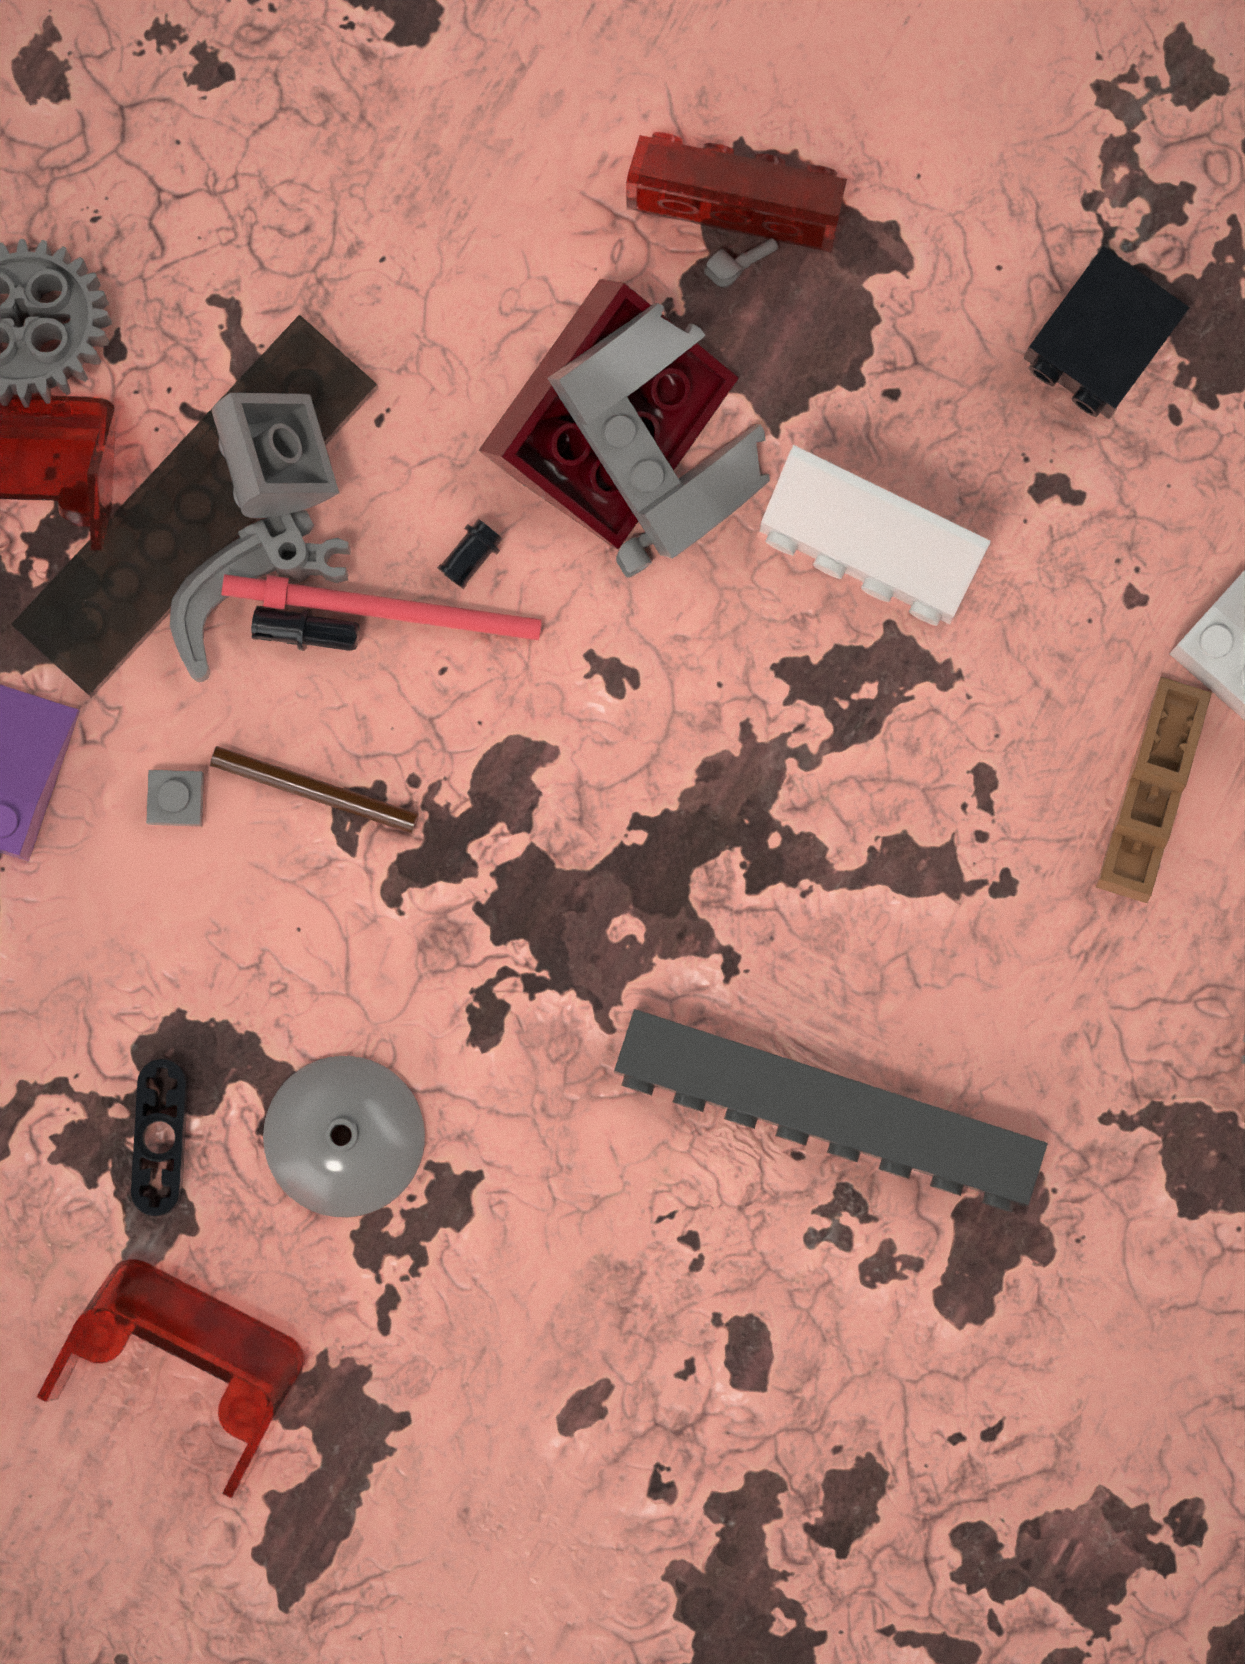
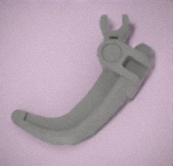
M307 510L261 519L238 531L240 537L218 551L186 577L172 598L170 629L179 655L190 676L197 682H204L209 678L210 669L203 640L204 627L212 609L229 597L221 595L224 574L257 579L276 570L279 577L289 578L288 583L298 584L305 581L310 575L323 576L328 581L339 583L348 580L349 573L345 567H330L327 565V562L334 554L350 555L351 547L349 543L339 538L326 540L322 544L305 543L302 537L309 534L314 527Z

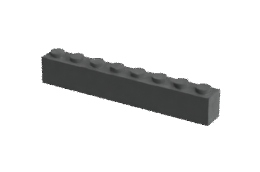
M636 1009L633 1011L614 1069L615 1074L624 1076L621 1086L651 1096L654 1087L675 1093L673 1103L703 1112L706 1103L726 1109L724 1119L755 1129L757 1120L778 1126L775 1136L805 1146L809 1137L830 1143L827 1153L858 1162L860 1153L881 1160L878 1168L881 1171L909 1179L912 1170L932 1176L930 1186L958 1196H961L963 1187L982 1192L984 1196L981 1203L1011 1213L1015 1204L1029 1205L1048 1145L1046 1142Z

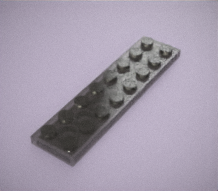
M299 314L223 397L229 393L310 394L326 446L378 390V385ZM212 409L11 624L91 698L171 613L172 598L185 578L213 555L240 537L238 531L253 524L258 519L244 516L240 507L235 502L233 496L234 485L226 458L219 449V435L212 415Z

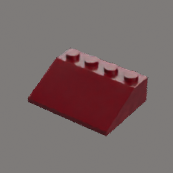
M599 279L482 444L479 451L519 483L607 544L619 550L638 523V520L548 380V377L652 306L625 283ZM663 314L661 315V317H662L663 319H665V320H667L668 322L672 323V322H671L669 319H667ZM697 343L627 396L673 471L739 379Z

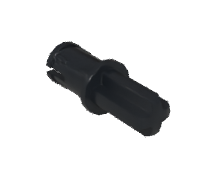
M257 605L253 614L251 633L254 640L276 641L297 645L298 650L305 651L308 645L351 651L357 648L360 627L356 622L312 616V611L308 608H304L302 612Z

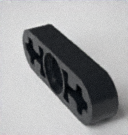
M157 1059L146 1064L140 1071L137 1080L131 1198L138 1210L150 1216H164L175 1210L181 1201L183 1189L189 1082L183 1068L175 1062L166 1059ZM166 1068L168 1069V1077L177 1080L178 1085L176 1089L167 1091L165 1107L177 1106V1116L174 1118L163 1113H154L146 1116L147 1104L158 1107V1091L149 1088L150 1078H158L160 1069ZM156 1122L169 1124L175 1133L173 1146L170 1150L161 1154L153 1153L145 1144V1133ZM143 1158L154 1162H167L174 1159L173 1171L162 1169V1185L171 1187L170 1198L165 1197L161 1199L160 1207H152L151 1198L142 1195L143 1186L152 1185L154 1179V1168L142 1169Z

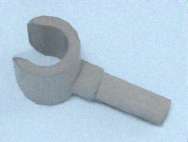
M771 238L742 253L736 259L722 248L708 260L704 273L717 286L727 288L736 281L743 270L748 268L750 264L778 250L777 243Z
M646 532L642 533L638 538L635 537L626 541L616 555V561L627 578L638 574L652 564L644 550L653 544Z

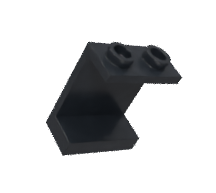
M1103 246L1030 344L1024 359L1031 363L1028 368L1039 380L1050 386H1055L1056 383H1059L1073 393L1072 401L1081 410L1093 417H1098L1101 413L1110 420L1123 398L1168 337L1179 326L1190 307Z

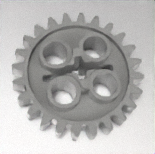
M20 239L16 253L10 254L3 242L0 243V294H9L6 301L0 304V343H9L6 350L0 354V402L2 406H7L13 395L18 394L23 406L29 407L32 393L38 392L46 404L51 403V388L56 386L63 393L69 395L71 390L67 379L74 376L86 382L88 377L82 365L85 362L94 365H100L101 363L100 357L93 346L109 345L105 331L100 329L112 325L108 312L103 310L109 305L105 292L98 290L101 284L95 272L87 274L88 268L81 257L70 263L71 257L64 246L51 256V250L46 240H42L39 243L35 252H30L25 239ZM61 291L60 296L53 302H40L46 293ZM71 318L68 323L62 324L64 321ZM53 339L61 340L60 345L55 350L40 352V348L47 341Z

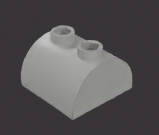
M229 393L213 406L212 415L219 435V449L226 458L234 485L233 496L235 502L240 507L244 516L250 518H270L287 515L318 505L339 493L310 394Z

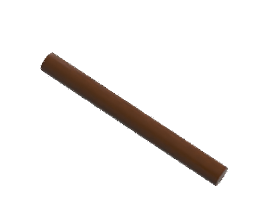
M216 746L211 758V767L411 834L418 820L419 813Z

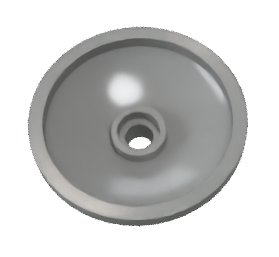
M328 1057L299 1069L279 1088L271 1101L265 1118L263 1130L264 1152L270 1171L279 1186L301 1206L313 1212L332 1217L362 1216L377 1211L391 1203L411 1183L420 1166L424 1152V1121L413 1093L391 1070L379 1063L361 1057ZM339 1125L348 1126L352 1133L350 1142L344 1146H338L332 1140V1131Z

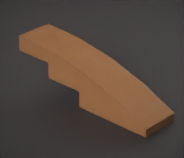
M1160 677L1124 789L1096 888L1148 903L1153 892L1164 849L1171 835L1181 795L1187 785L1212 692Z

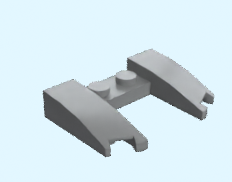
M654 303L548 377V380L661 556L673 559L735 512L770 481L769 474H760L756 442L766 440L765 431L761 424H755L678 479L627 396L661 372L706 335L701 328L694 324H688L685 331L676 327L661 317L664 306Z

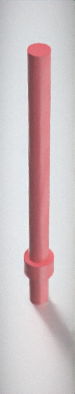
M224 574L221 595L264 601L263 607L284 610L286 604L538 641L540 637L541 619L288 583L289 578L267 575V580Z

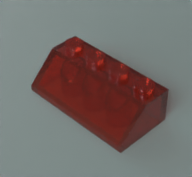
M654 132L652 137L639 135L626 180V209L765 239L773 238L775 241L832 253L847 183L846 178L837 177L838 172L836 170L821 165H808L806 170L785 166L786 161L784 159L769 154H757L755 159L734 155L735 151L732 148L717 143H705L703 148L682 144V138L665 132Z

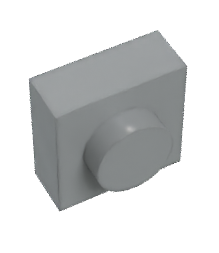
M148 770L146 823L148 825L202 827L204 773L202 771Z

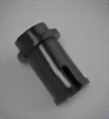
M479 519L473 526L469 524L465 526L466 535L445 561L437 567L438 570L462 589L467 586L468 581L492 552L496 555L499 553L500 550L497 546L503 540L501 536Z

